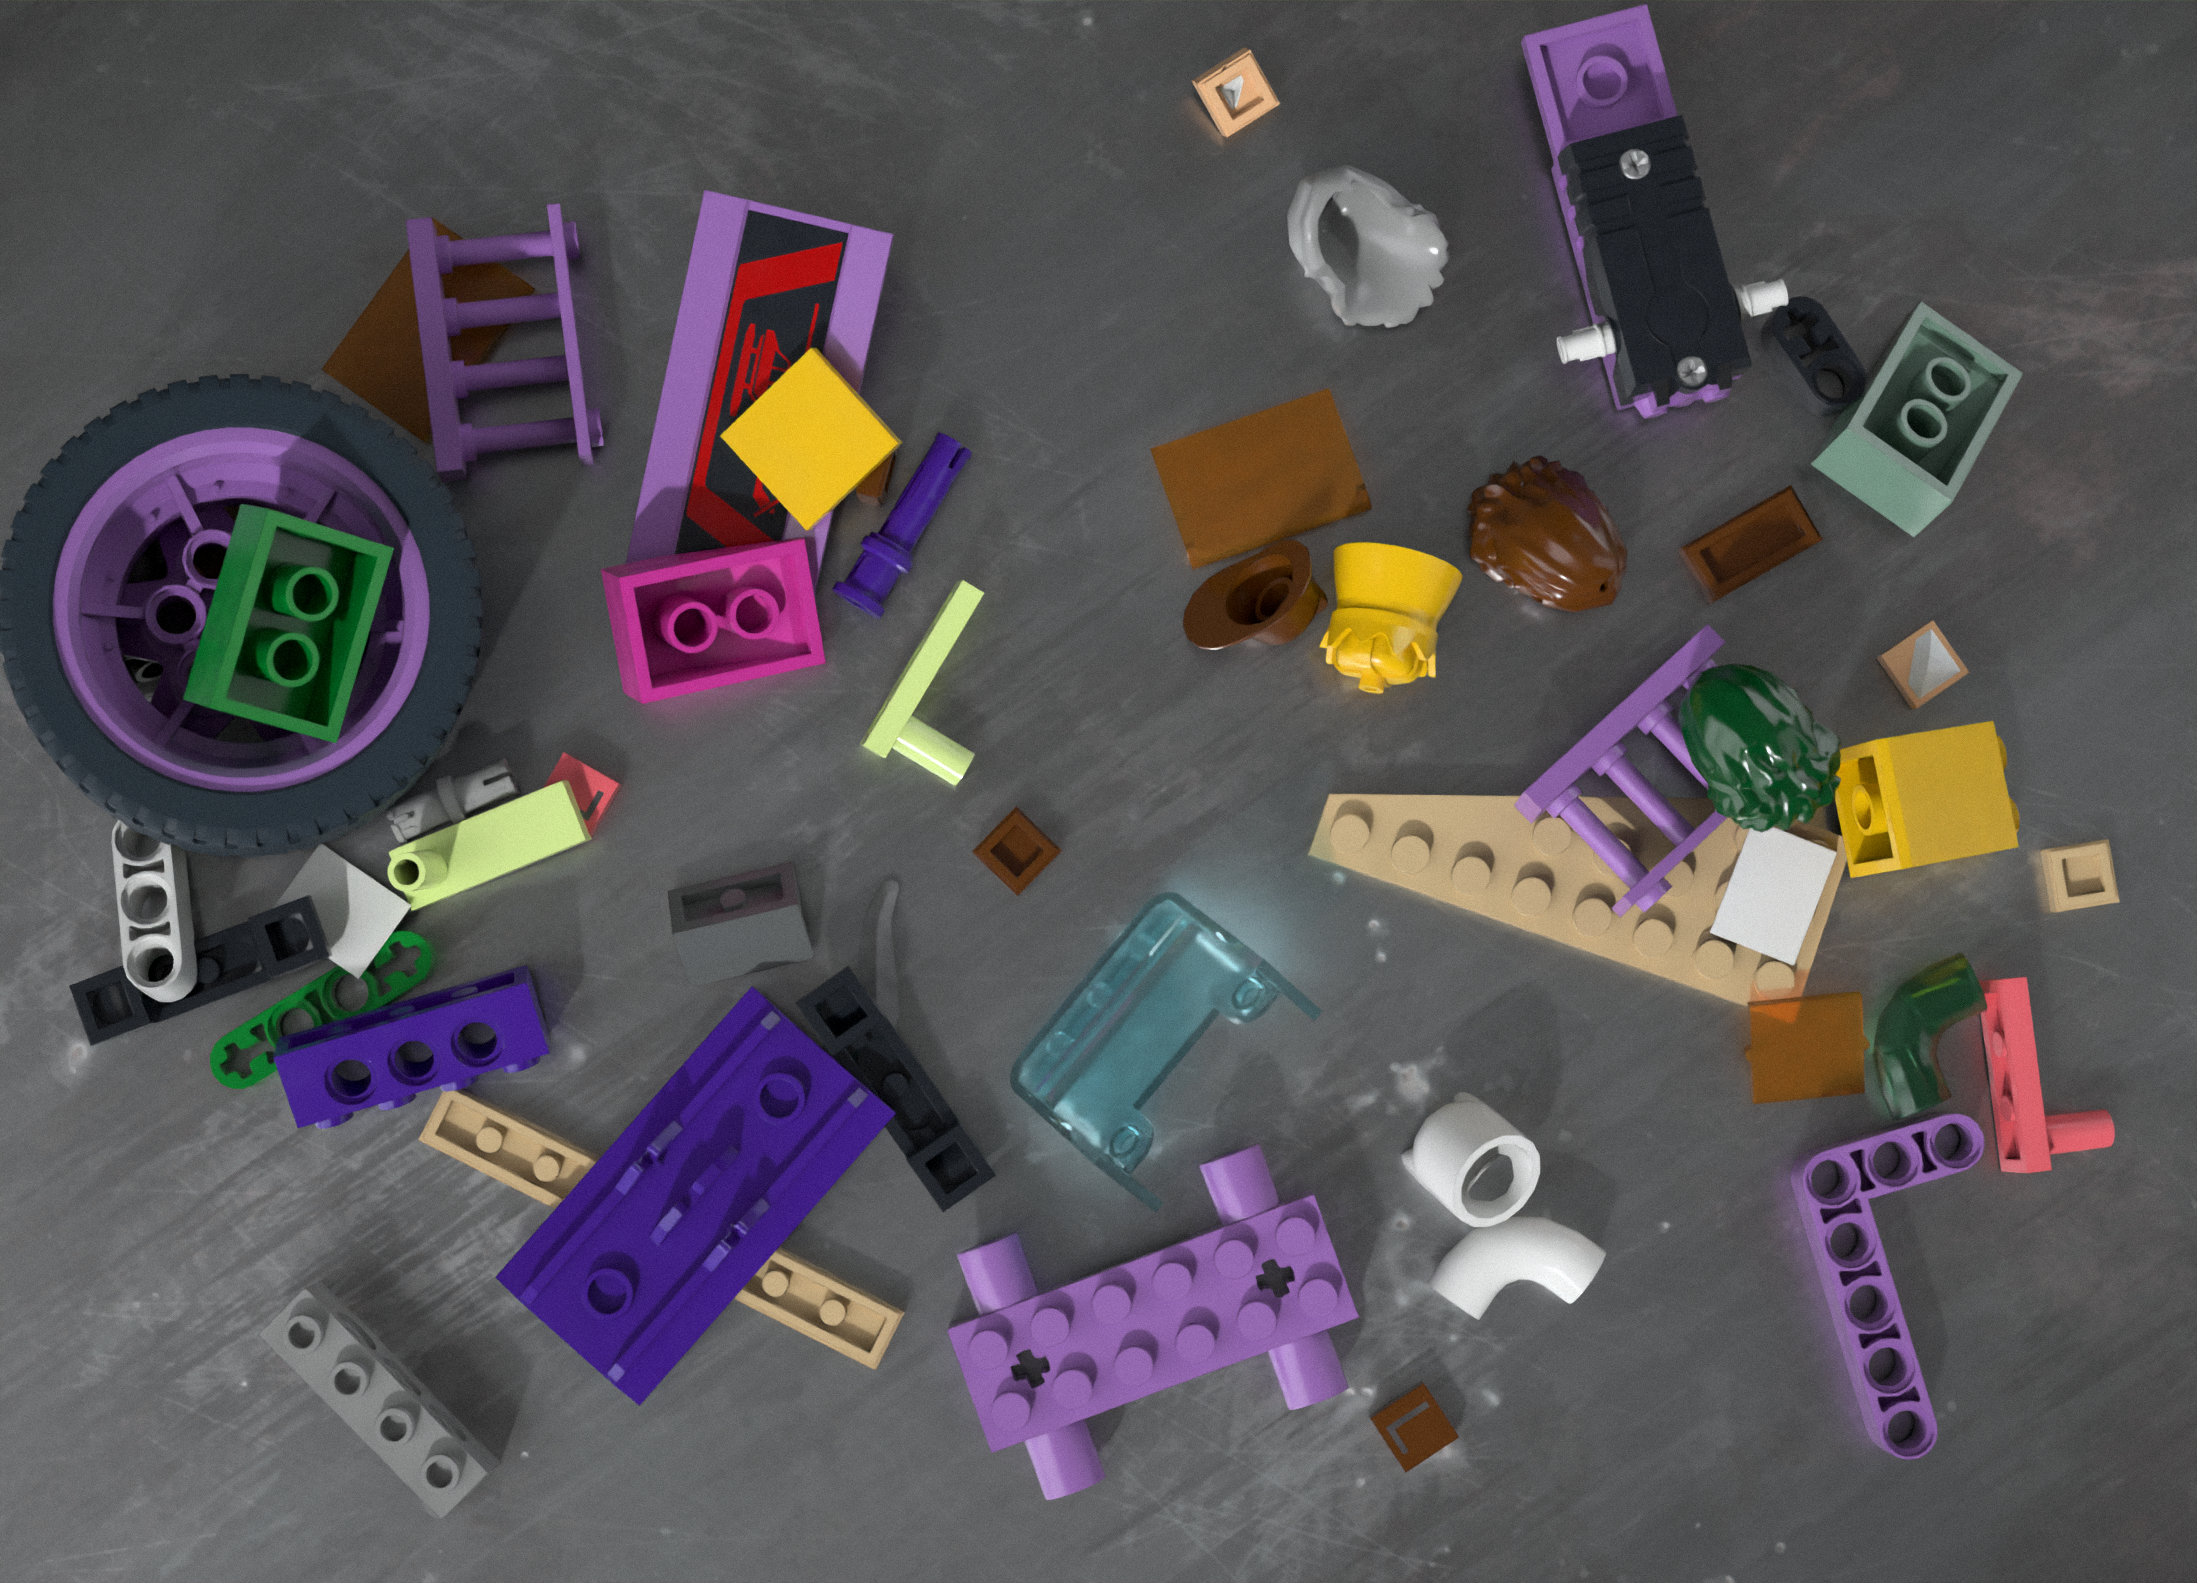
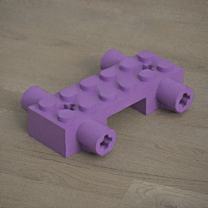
M1260 1143L1236 1149L1199 1165L1220 1221L1219 1224L1190 1234L1191 1238L1086 1277L1072 1282L1071 1279H1067L1038 1290L1017 1232L1000 1236L957 1254L977 1313L950 1322L947 1331L991 1453L1023 1441L1025 1442L1046 1500L1067 1496L1105 1479L1104 1469L1085 1420L1104 1411L1264 1352H1268L1287 1407L1290 1410L1324 1401L1349 1388L1328 1329L1359 1318L1314 1194L1308 1190L1280 1200ZM1271 1259H1274L1280 1268L1290 1266L1291 1275L1290 1277L1283 1278L1286 1285L1278 1291H1272L1268 1284L1258 1286L1256 1281L1257 1275L1265 1274L1261 1265ZM1031 1349L1035 1358L1046 1356L1049 1366L1042 1367L1041 1378L1031 1380L1027 1373L1018 1374L1015 1370L1014 1365L1020 1364L1021 1356L1019 1353L1023 1350Z

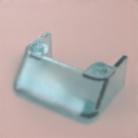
M1164 892L1150 899L1141 908L1022 1051L1012 1067L1010 1084L1013 1091L1088 1160L1156 1213L1164 1202L1140 1182L1132 1172L1147 1157L1154 1138L1152 1123L1139 1110L1220 1013L1235 1024H1246L1264 1015L1279 995L1313 1021L1323 1011L1267 961L1175 892Z

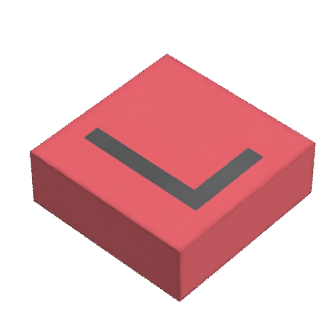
M563 752L543 788L562 780L569 781L589 835L592 838L622 784Z

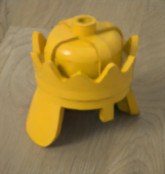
M1370 542L1346 543L1337 546L1333 550L1337 606L1336 610L1331 614L1329 626L1319 646L1327 648L1326 663L1334 664L1343 675L1360 678L1358 688L1376 694L1383 693L1384 687L1390 688L1392 685L1410 683L1418 676L1423 678L1427 672L1428 676L1436 678V645L1438 640L1436 629L1462 582V573L1442 559L1405 547Z

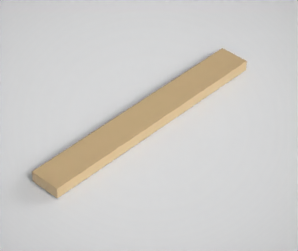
M465 1088L442 1092L418 1139L554 1209L557 1208L601 1158ZM781 1247L773 1253L734 1298L874 1370L877 1369L906 1311Z

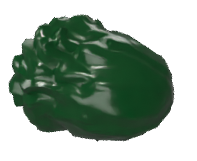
M1737 663L1710 667L1705 671H1701L1695 677L1682 698L1678 719L1691 761L1708 783L1707 796L1712 799L1717 813L1731 818L1743 830L1753 828L1754 831L1762 833L1770 830L1775 825L1782 831L1788 830L1796 820L1806 824L1812 821L1817 809L1831 804L1835 798V791L1838 789L1841 778L1836 773L1840 768L1841 753L1839 748L1842 742L1840 737L1833 731L1814 720L1813 712L1798 699L1797 689H1792L1771 671Z

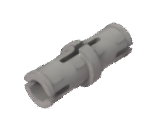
M502 757L497 762L453 780L449 775L436 780L437 787L392 805L385 812L389 821L394 820L395 824L391 825L392 831L397 840L403 844L413 837L451 821L457 824L469 819L468 814L508 797H515L520 794L517 781L511 780L514 774L510 765Z

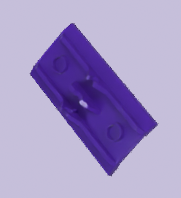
M751 986L495 1278L607 1380L640 1406L895 1116L896 1112L796 1026L755 987Z

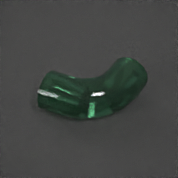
M1961 952L1930 964L1900 984L1878 1017L1872 1056L1880 1092L1893 1120L1916 1114L1938 1105L1953 1096L1939 1065L1937 1056L1939 1040L1945 1031L1956 1023L1987 1011V1003L1980 983L1969 961Z

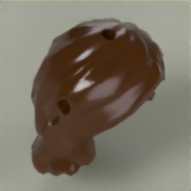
M1539 455L1532 457L1522 465L1513 460L1505 474H1490L1488 484L1474 490L1471 494L1472 502L1468 505L1467 512L1472 516L1468 531L1471 540L1469 554L1470 558L1478 562L1483 573L1496 582L1504 581L1509 588L1517 589L1520 594L1530 596L1534 601L1548 608L1575 613L1613 604L1622 589V578L1627 572L1628 551L1620 530L1611 517L1608 508L1600 501L1594 491L1589 489L1584 476L1576 471H1569L1567 468L1562 467L1559 460L1548 462L1547 458Z

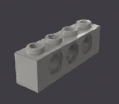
M322 1281L305 1287L259 1333L260 1337L441 1520L456 1509L501 1463Z

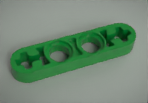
M397 931L392 933L374 957L375 967L383 969L398 958L395 947L401 943L405 948L413 949L418 947L420 949L421 956L414 961L417 972L411 976L408 971L399 970L385 977L383 980L392 987V990L384 994L379 977L367 967L360 977L366 982L368 987V999L365 1005L354 1012L342 1009L335 999L337 983L344 976L351 974L341 966H336L219 1039L210 1053V1067L213 1076L222 1085L231 1089H248L264 1083L278 1074L273 1051H265L251 1060L249 1064L253 1073L248 1077L244 1071L231 1072L229 1070L228 1063L235 1058L232 1050L235 1044L240 1049H251L261 1044L266 1039L257 1030L264 1025L268 1042L276 1048L277 1039L283 1037L280 1031V1022L283 1016L294 1008L305 1010L311 1016L314 1028L394 1003L423 985L433 976L437 967V953L434 944L426 936L417 932Z

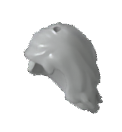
M1349 165L1330 166L1310 174L1299 182L1287 212L1289 245L1294 256L1305 270L1304 276L1312 277L1330 296L1335 314L1342 318L1345 325L1354 326L1356 323H1359L1363 326H1377L1383 323L1386 328L1396 327L1399 324H1407L1413 321L1419 308L1430 306L1433 303L1432 290L1443 284L1445 279L1440 271L1447 265L1450 259L1449 251L1446 250L1449 241L1439 230L1440 225L1435 214L1423 209L1421 204H1411L1391 184Z

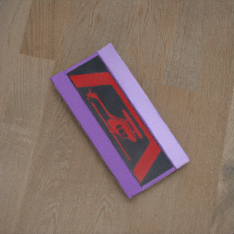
M704 190L626 563L666 555L801 537L805 539L815 597L834 509L812 530L806 531L720 435L810 348H817L852 388L860 394L895 234Z

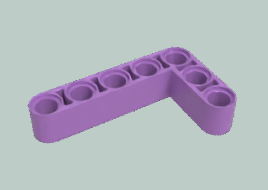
M1932 1112L1811 1148L1799 1155L1794 1161L1790 1173L1791 1185L1866 1430L1871 1440L1881 1449L1905 1460L1918 1459L1928 1454L1937 1439V1421L1868 1199L1959 1173L1974 1166L1982 1157L1985 1147L1984 1134L1974 1120L1958 1113ZM1952 1124L1960 1133L1961 1144L1954 1156L1944 1159L1936 1150L1935 1138L1937 1132L1943 1126ZM1891 1142L1899 1151L1900 1163L1893 1174L1888 1177H1881L1874 1168L1873 1157L1880 1145ZM1830 1160L1835 1164L1839 1172V1181L1837 1187L1831 1193L1820 1196L1812 1186L1811 1176L1819 1163ZM1843 1223H1851L1857 1231V1246L1851 1254L1845 1257H1838L1831 1248L1830 1239L1832 1232ZM1863 1285H1870L1877 1297L1875 1310L1863 1319H1856L1850 1310L1849 1302L1851 1295L1857 1288ZM1882 1348L1892 1349L1896 1359L1893 1373L1884 1380L1874 1381L1869 1373L1871 1357ZM1910 1410L1915 1421L1913 1433L1905 1441L1893 1443L1888 1434L1890 1420L1900 1411Z

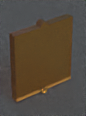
M1860 991L1747 1002L1749 1045L1744 1047L1743 1054L1750 1061L1751 1100L1753 1104L1865 1093L1864 1051L1869 1048L1870 1042L1863 1034V1007Z

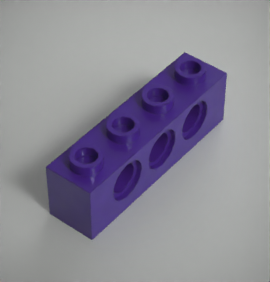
M523 965L277 1039L273 1058L297 1128L315 1124L318 1129H327L347 1122L354 1116L353 1112L378 1105L380 1110H391L412 1102L416 1098V1093L440 1086L442 1091H455L475 1083L479 1078L478 1075L499 1068H503V1071L506 1073H514L531 1068L540 1062V1056L550 1054L549 1032L528 966ZM482 1022L489 1025L494 1030L495 1035L488 1042L474 1044L465 1040L460 1031L470 1023ZM409 1041H420L428 1045L433 1054L425 1061L410 1062L399 1054L398 1048ZM345 1060H358L368 1067L370 1073L361 1080L350 1081L341 1077L335 1067Z

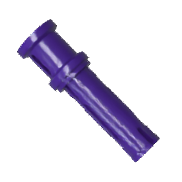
M938 432L934 437V442L878 533L870 532L869 536L865 535L860 545L863 548V552L845 581H837L832 588V591L839 597L874 618L881 619L884 615L885 609L882 604L901 573L909 574L913 567L912 561L914 560V557L910 554L948 493L959 472L972 456V452L968 448L962 447L960 449L961 443L943 433Z

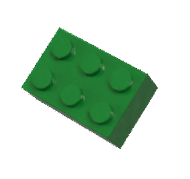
M241 504L183 700L337 743L394 548L275 510Z

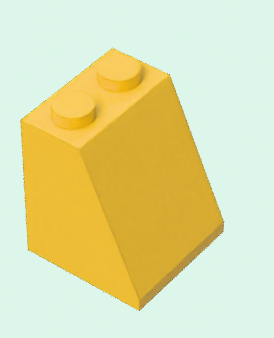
M1994 721L1876 739L1839 749L1841 753L1840 768L1836 775L1841 778L1838 789L1835 791V802L1851 878L2019 847L2016 835L2020 826L2019 813L2016 804L2008 795L2004 775L2007 765V753L2002 739L1996 735Z

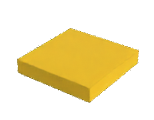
M810 348L720 435L806 531L812 530L903 443L817 348Z

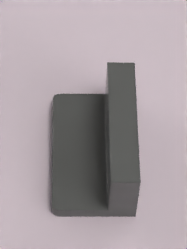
M792 862L668 891L672 935L689 984L692 986H699L809 960L814 955L802 914L798 881Z

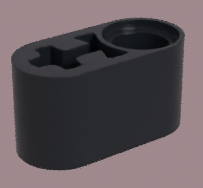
M1804 296L1790 298L1788 305L1779 306L1765 321L1761 331L1762 346L1801 405L1808 412L1821 417L1833 416L1843 411L1862 394L1866 384L1865 368L1826 309L1818 301ZM1801 322L1807 332L1802 337L1797 336L1790 340L1785 335L1784 329L1789 324L1793 326ZM1820 347L1824 353L1805 367L1801 360L1808 354L1811 355ZM1830 369L1842 377L1845 385L1843 397L1832 398L1820 390L1817 383L1819 370Z

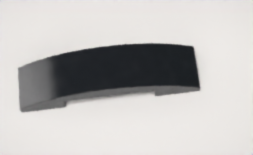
M311 895L248 918L249 921L194 941L197 980L191 992L180 1000L159 1002L149 997L127 978L123 965L69 985L90 1046H95L202 1009L333 956ZM172 955L160 956L152 962L148 971L150 982L164 980L171 973L174 964Z
M849 965L795 1002L831 1055H834L847 1071L896 1112L885 1128L904 1153L906 1161L942 1212H945L996 1176L941 1092Z

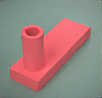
M2027 977L1976 981L2001 1172L2034 1173L2052 1170L2050 1155L2111 1147L2115 1138V1129L2112 1117L2105 1109L2045 1116Z

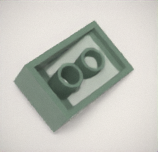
M1920 301L1867 375L1862 394L1842 411L1811 465L1915 537L1954 501L2023 373Z

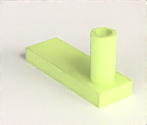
M964 580L955 583L859 745L882 758H886L893 748L952 785L956 786L972 762L975 753L912 716V713L983 597L984 592Z
M562 780L388 851L391 861L387 873L390 883L396 889L404 891L408 903L412 905L411 911H414L582 844L592 838L589 835L569 781Z

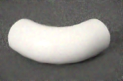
M1511 1216L1508 1220L1491 1227H1478L1471 1230L1444 1256L1426 1283L1478 1320L1497 1293L1507 1284L1517 1280H1532L1543 1285L1568 1304H1571L1584 1292L1598 1272L1606 1256V1251L1581 1233L1548 1218Z

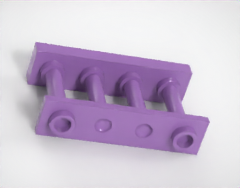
M560 203L547 204L550 230L449 241L448 235L437 236V231L431 217L405 220L436 469L442 482L468 479L466 462L477 461V454L577 442L581 466L594 465L592 447L604 446L600 409H587L568 263V260L580 259L576 222H563ZM546 256L554 257L557 293L458 304L456 297L445 298L442 274L453 273V267ZM561 318L566 355L465 366L464 360L453 361L450 337L461 336V329ZM569 380L574 417L473 429L472 422L462 424L460 422L458 399L469 398V391Z
M1708 624L1531 784L1514 804L1517 810L1531 824L1545 811L1554 819L1560 815L1630 888L1612 907L1620 918L1635 904L1644 913L1673 887L1664 877L1727 819V817L1715 811L1695 829L1626 758L1625 754L1629 750L1621 743L1637 727L1645 735L1652 732L1708 790V783L1691 761L1680 724L1670 714L1674 708L1667 702L1682 686L1688 690L1691 682L1701 671L1718 666L1712 659L1726 642ZM1591 769L1600 777L1606 773L1676 846L1650 872L1579 798L1583 792L1575 784Z

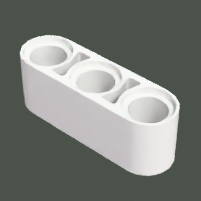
M118 820L112 830L111 843L124 970L132 984L149 997L159 1002H174L184 998L191 992L197 980V961L186 853L184 849L171 843L167 845L161 842L157 850L151 855L137 857L136 846L144 834L129 828L122 821ZM166 893L168 898L164 911L158 917L143 919L142 908L145 901L154 894ZM172 955L174 964L171 973L164 980L150 982L148 971L152 962L160 956Z

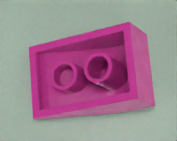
M804 538L666 555L601 569L623 692L641 704L826 663Z

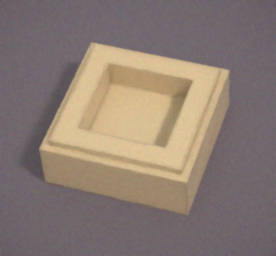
M2109 839L2040 850L2051 913L2120 902Z

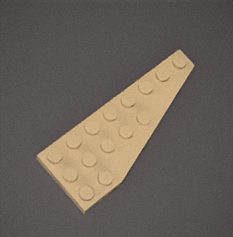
M1329 794L1327 796L1307 854L1309 856L1786 1021L1794 1020L1847 862L1843 837L1841 835L1797 820L1788 830H1784V832L1837 852L1793 966L1710 933L1749 829L1743 830L1731 818H1727L1664 877L1673 887L1645 913L1635 904L1620 918L1612 907L1630 888L1560 815L1554 819L1545 811L1531 824L1514 806L1520 796ZM1579 797L1649 872L1676 848L1629 797ZM1666 798L1695 829L1716 811L1710 798Z

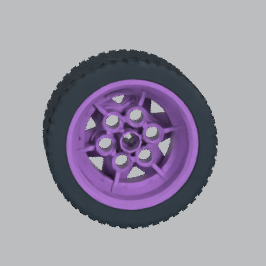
M230 374V378L218 379L217 375L198 377L199 381L187 383L186 379L168 383L167 389L158 392L156 388L137 394V400L129 404L125 400L110 408V414L103 419L99 416L83 427L84 433L78 438L73 435L60 448L61 454L57 459L51 458L40 471L42 478L38 484L32 483L23 498L25 504L21 511L17 510L10 526L13 534L11 540L6 539L1 556L3 565L0 570V652L5 660L2 664L18 708L24 715L27 725L40 745L67 778L89 800L114 819L122 821L129 828L143 833L154 840L167 845L171 843L179 846L181 849L196 853L202 852L229 857V854L240 855L242 858L289 854L290 850L299 848L300 851L340 838L346 835V832L354 828L358 829L380 813L382 814L416 784L445 744L470 692L482 645L483 629L481 628V622L484 618V599L481 594L482 580L480 568H475L474 564L477 558L472 539L468 537V527L461 511H455L453 507L454 498L446 485H441L438 481V473L426 459L421 461L417 456V449L405 437L402 439L394 434V428L381 418L376 421L368 416L369 411L354 402L350 405L342 402L341 396L323 389L322 393L311 390L310 384L293 380L292 384L281 382L280 377L262 375L261 379H249V374ZM245 504L271 508L290 516L394 548L358 670H360V673L354 682L337 743L251 719L247 720L264 742L232 743L218 741L215 739L238 716L183 700L188 684V676L193 667L218 579H207L201 576L194 567L195 559L199 553L207 548L216 547L227 551L235 522L223 507ZM158 538L167 564L168 575L161 580L127 584L138 560ZM179 601L188 604L194 609L196 620L190 630L183 634L174 635L161 629L157 619L159 612L165 605ZM123 656L155 662L163 667V673L150 703L130 677Z

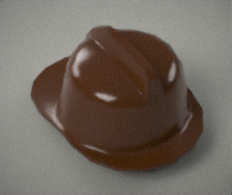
M1281 540L1258 554L1224 568L1208 578L1193 593L1185 609L1183 628L1187 639L1201 649L1210 650L1233 646L1249 638L1267 645H1284L1295 640L1307 629L1315 615L1326 609L1328 605L1326 593L1319 587L1315 578L1311 575L1312 558L1308 548L1297 540Z

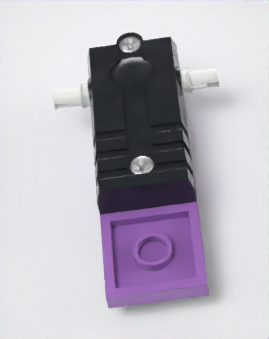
M1647 4L1525 35L1521 45L1554 165L1551 168L1593 321V326L1573 330L1571 335L1557 337V347L1561 361L1565 364L1576 359H1580L1581 362L1601 356L1617 411L1635 406L1644 419L1666 414L1669 407L1676 406L1679 408L1687 406L1696 400L1703 399L1705 403H1710L1729 397L1732 380L1739 379L1752 366L1741 320L1745 318L1752 319L1753 316L1772 312L1774 307L1788 305V293L1782 278L1766 284L1765 281L1745 286L1739 285L1738 288H1733L1729 282L1709 208L1705 207L1706 195L1702 180L1696 174L1698 166L1692 146H1689L1687 142L1690 137L1683 114L1677 115Z

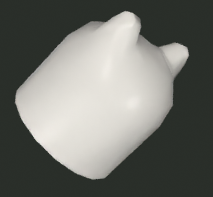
M1459 1092L1454 1096V1103L1445 1104L1429 1115L1415 1136L1413 1148H1406L1401 1154L1405 1168L1419 1183L1456 1217L1472 1227H1491L1508 1220L1524 1206L1532 1195L1540 1175V1155L1533 1142L1483 1101L1466 1092ZM1501 1156H1509L1513 1165L1514 1179L1507 1193L1494 1201L1471 1199L1468 1192L1480 1175Z

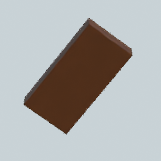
M1790 485L1681 547L1678 551L1709 604H1712L1817 544L1823 538Z

